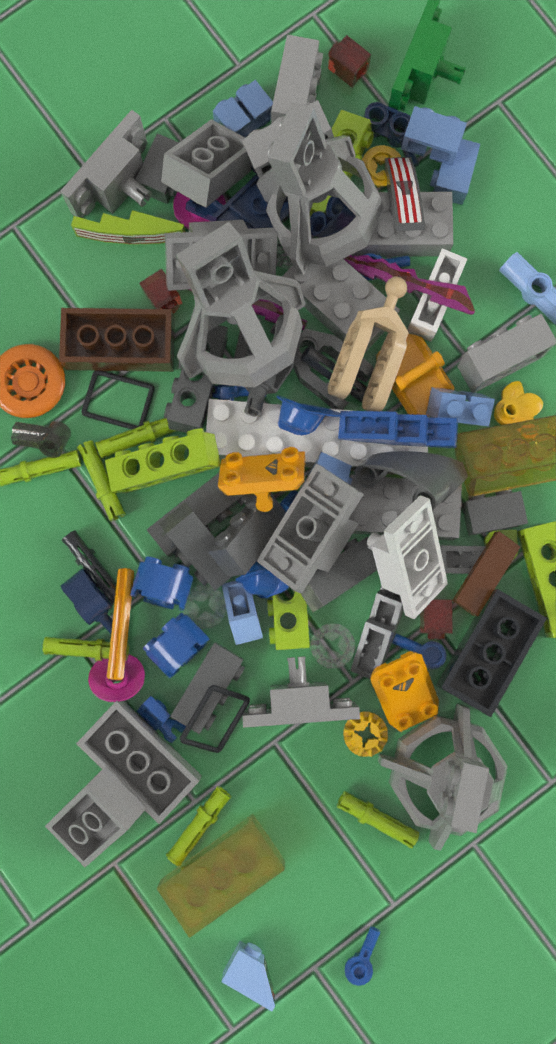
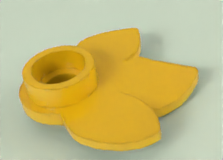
M520 381L510 383L502 390V400L495 406L494 418L501 425H512L521 433H531L537 430V424L533 417L542 410L543 400L536 394L524 393Z

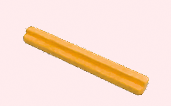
M120 568L117 574L107 678L111 680H122L124 678L132 600L130 593L134 580V570L129 568Z

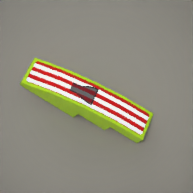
M133 210L129 220L103 213L100 223L74 216L71 224L77 237L129 245L165 243V233L186 232L184 224Z

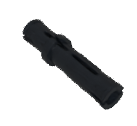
M309 345L300 360L306 362L330 380L332 372L319 364V361L332 371L336 364L314 349L313 346ZM356 376L353 384L356 390L352 387L349 395L362 403L367 387L358 381Z
M76 530L70 532L61 541L76 558V564L78 566L81 565L113 606L117 583L96 558L94 549H89ZM84 555L87 557V559L91 562L92 565H90V563L86 560ZM95 570H97V571L99 572V574H100V575L102 576V578L106 581V583L110 586V588H108V586L104 583V581L101 579V577L97 574V572H96Z

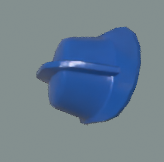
M277 395V398L282 401L277 422L278 427L295 435L303 436L314 432L325 416H342L341 413L331 409L298 403Z
M257 560L246 575L236 578V582L241 583L245 591L260 598H269L289 588L288 585L258 563Z

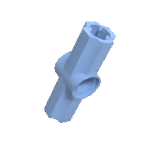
M516 252L504 263L499 271L521 291L525 302L535 305L556 325V289L552 286L551 278L545 273H539ZM532 285L539 286L542 293L535 292L532 289Z

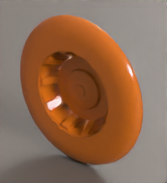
M22 344L14 346L0 355L1 409L15 417L34 418L47 413L59 402L65 388V373L59 359L50 350L35 344Z

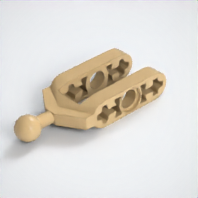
M397 276L390 278L385 285L387 298L383 307L358 311L355 320L348 329L328 384V394L341 400L345 399L354 384L372 334L373 326L388 332L363 397L362 407L367 411H382L384 409L407 347L406 339L409 332L394 310L397 300L407 292V284L403 278Z

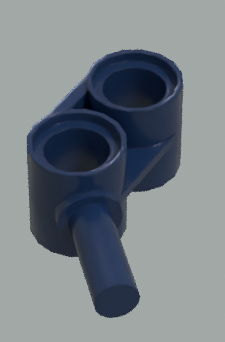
M380 102L369 104L365 110L364 118H377L380 120V122L370 120L371 131L374 133L373 138L379 136L386 137L391 146L401 148L411 116ZM395 128H401L405 132H397ZM402 150L404 156L411 157L414 167H417L419 161L416 154Z
M331 196L327 202L326 213L316 211L311 215V235L317 238L331 236L348 226L356 215L340 198Z
M82 568L60 585L61 589L73 602L76 611L87 624L91 625L94 621L100 622L111 634L113 620L108 615V610L112 608V605L98 589V586L85 569Z

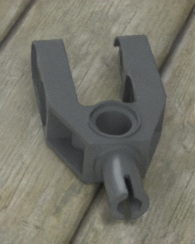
M280 315L277 319L273 340L281 329L284 315ZM241 331L234 359L253 355ZM294 361L291 365L257 387H245L249 392L244 410L247 415L256 417V412L258 417L262 415L265 395L277 393L293 369Z
M275 324L270 330L271 334H275ZM304 329L300 334L293 366L297 378L303 386L329 407L344 410L349 402L328 394L329 382L326 384L311 372L310 365L300 360L302 354L299 351L303 346L311 345L318 352H326L337 361L344 342L332 334ZM363 358L356 375L358 379L367 382L374 370L373 366Z

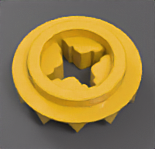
M385 145L369 149L362 159L377 188L387 186L385 171L382 170L376 173L377 163L382 165L385 158L401 157L394 148Z
M360 712V719H351L346 722L343 732L344 741L349 750L360 757H372L383 750L388 741V729L382 718L375 713ZM368 723H370V732L377 739L368 738L364 746H362V737L354 731H364Z

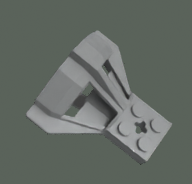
M291 103L287 114L281 119L280 130L275 141L268 148L267 158L272 168L259 178L257 186L264 200L268 202L266 211L273 227L278 232L277 236L286 255L290 257L296 272L304 275L310 262L327 267L366 248L383 210V204L364 162L355 158V151L350 137L342 135L325 140L314 108ZM343 171L352 173L363 180L364 194ZM328 195L340 198L356 215L353 221L341 231L323 238H311L310 209L313 203L324 201ZM287 196L291 232L280 221L281 208Z
M227 222L176 254L195 300L192 317L177 354V358L189 378H193L203 371L212 384L255 388L293 363L303 326L298 310L305 306L302 289L297 280L254 271L243 239L230 222ZM259 299L274 302L283 308L284 317L281 329L271 343L251 306ZM225 321L230 324H237L253 355L237 359L214 356L206 351L207 333Z
M456 705L453 719L435 715L398 738L394 757L383 754L378 756L379 764L391 769L389 784L414 824L431 829L429 843L435 850L441 851L450 834L462 836L468 831L477 833L478 824L499 811L508 766L484 728L470 723V708L464 705ZM442 732L452 733L455 752L433 765L432 768L410 759L413 751L425 739ZM473 738L482 743L491 754L495 763V780L489 773V768L477 757ZM406 779L427 789L426 793L440 813L433 821L425 817L411 801L406 787Z

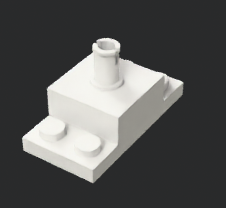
M421 495L383 531V535L373 532L367 540L368 549L372 550L382 588L400 595L405 616L415 619L448 584L431 502L429 498Z

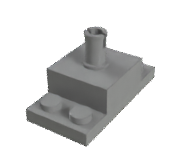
M133 110L126 115L60 191L73 216L82 218L84 215L90 214L94 209L96 201L112 214L128 196L139 203L141 207L146 205L144 199L149 202L152 192L135 180L143 164L141 154L146 148L147 139L141 117Z
M244 220L191 222L189 223V232L165 233L166 286L168 291L191 289L176 254L227 222H230L241 235L253 270L276 275L278 232L275 228L248 229Z
M316 463L257 559V562L295 592L303 593L317 569L326 572L330 571L359 523L350 518L364 494Z
M289 657L287 661L290 683H287V685L270 686L271 708H266V704L249 705L248 710H245L243 713V728L360 719L359 706L352 702L350 698L333 699V704H330L329 690L326 682H307L306 657H298V669H296L295 657Z

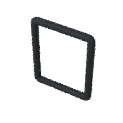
M94 371L81 413L85 417L131 430L144 425L143 422L146 421L155 388L152 384L106 371ZM98 375L149 389L138 426L87 412Z
M216 685L210 686L180 736V742L214 753L221 752L249 705L250 698ZM213 691L244 701L218 747L186 739Z

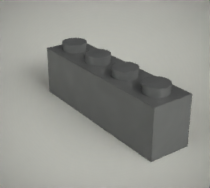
M218 473L146 530L168 557L172 555L178 557L177 554L181 552L175 545L171 549L161 537L164 531L159 523L186 502L206 528L211 531L210 525L215 521L221 523L232 514L230 510L238 503L243 506L245 501L253 494L225 495L218 488Z

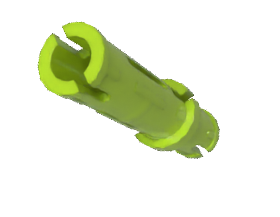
M162 418L150 423L149 421L143 422L144 425L97 441L95 444L101 459L111 454L132 448L141 443L155 442L156 438L175 432V430L169 429L167 419Z
M94 441L84 442V447L80 444L77 446V449L97 490L96 497L98 500H101L109 521L120 519L119 516L124 517L126 513L116 493L111 492L108 474L96 450Z
M78 450L30 462L24 460L20 461L18 465L0 469V486L21 481L27 483L39 476L81 467L82 464Z
M45 637L43 641V654L90 657L95 658L96 661L109 659L110 642H105L104 639L89 641ZM127 643L125 661L128 660L129 656V643Z
M217 786L204 805L198 807V813L166 854L167 858L176 866L182 865L207 828L218 820L217 815L231 799V795L222 787Z
M347 791L343 792L338 800L337 808L358 818V822L361 824L367 823L411 849L415 846L419 838L417 830L373 807V803L369 801L364 802Z

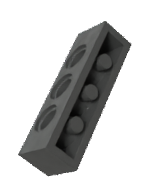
M218 325L207 333L206 350L210 354L223 358L228 341V327ZM179 361V369L182 370L180 377L174 378L171 390L174 397L172 403L168 402L166 405L164 418L167 419L169 429L187 433L190 430L203 429L208 413L209 399L212 398L215 384L211 383L203 371L199 373L202 376L200 380H190ZM185 399L196 401L192 406H184L182 404Z

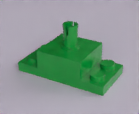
M428 0L392 87L388 106L393 109L405 111L409 99L425 104L433 82L438 76L455 82L458 85L461 83L466 67L444 60V53L452 27L439 23L443 9L438 8L440 0Z

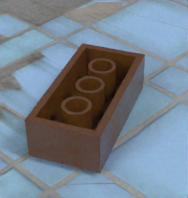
M61 308L59 362L66 370L174 372L175 318L172 309Z

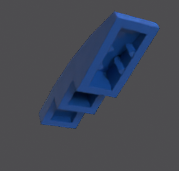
M340 411L342 416L339 422V440L401 446L456 448L457 418H432L427 415L398 414L397 412Z

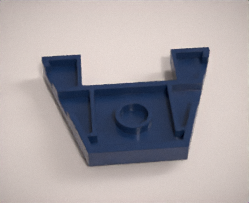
M253 164L251 170L256 175L225 205H222L217 200L207 207L196 203L192 199L186 202L185 209L188 212L209 221L244 220L248 229L274 228L266 211L268 202L264 200L257 186L259 176ZM288 196L280 212L282 224L290 217Z

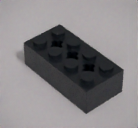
M495 589L479 616L474 617L436 686L479 712L492 717L547 618L502 591ZM507 622L505 627L509 629L508 632L501 633V623ZM493 646L492 651L495 655L494 657L488 656L487 658L486 649ZM479 669L478 675L481 677V680L479 682L474 681L473 683L474 678L472 674Z

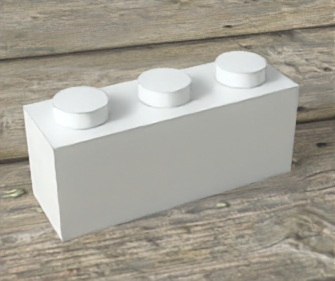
M442 248L429 280L457 285L467 258ZM426 284L425 287L447 299H451L454 292L450 289L435 287ZM423 293L407 330L409 333L421 336L423 339L431 342L437 333L447 307L431 302L432 296Z

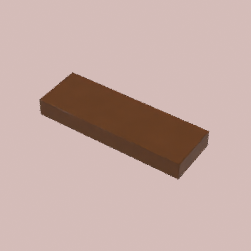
M500 531L494 532L452 601L473 616H479L519 551L520 546Z

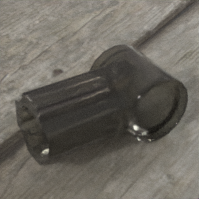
M58 421L51 422L48 427L15 422L12 427L11 440L13 445L37 448L44 455L57 458L61 455L69 441L71 430L67 425Z

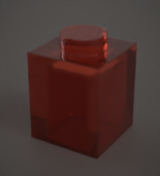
M346 35L340 43L337 41L331 47L328 53V69L353 88L368 71L371 54Z
M162 268L139 283L142 292L154 309H172V312L175 313L179 309V305L182 304L177 290L168 291L166 274Z
M432 600L420 613V633H428V639H445V633H452V600Z

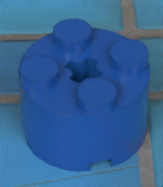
M146 557L145 562L139 563L130 596L137 599V595L140 594L144 596L143 602L168 609H173L174 605H179V611H184L193 582V576L189 575V568L178 564H173L171 568L161 565L162 561L159 559Z
M183 613L168 621L162 628L164 632L157 638H152L143 647L146 655L169 679L180 671L179 668L187 664L210 640L195 622Z

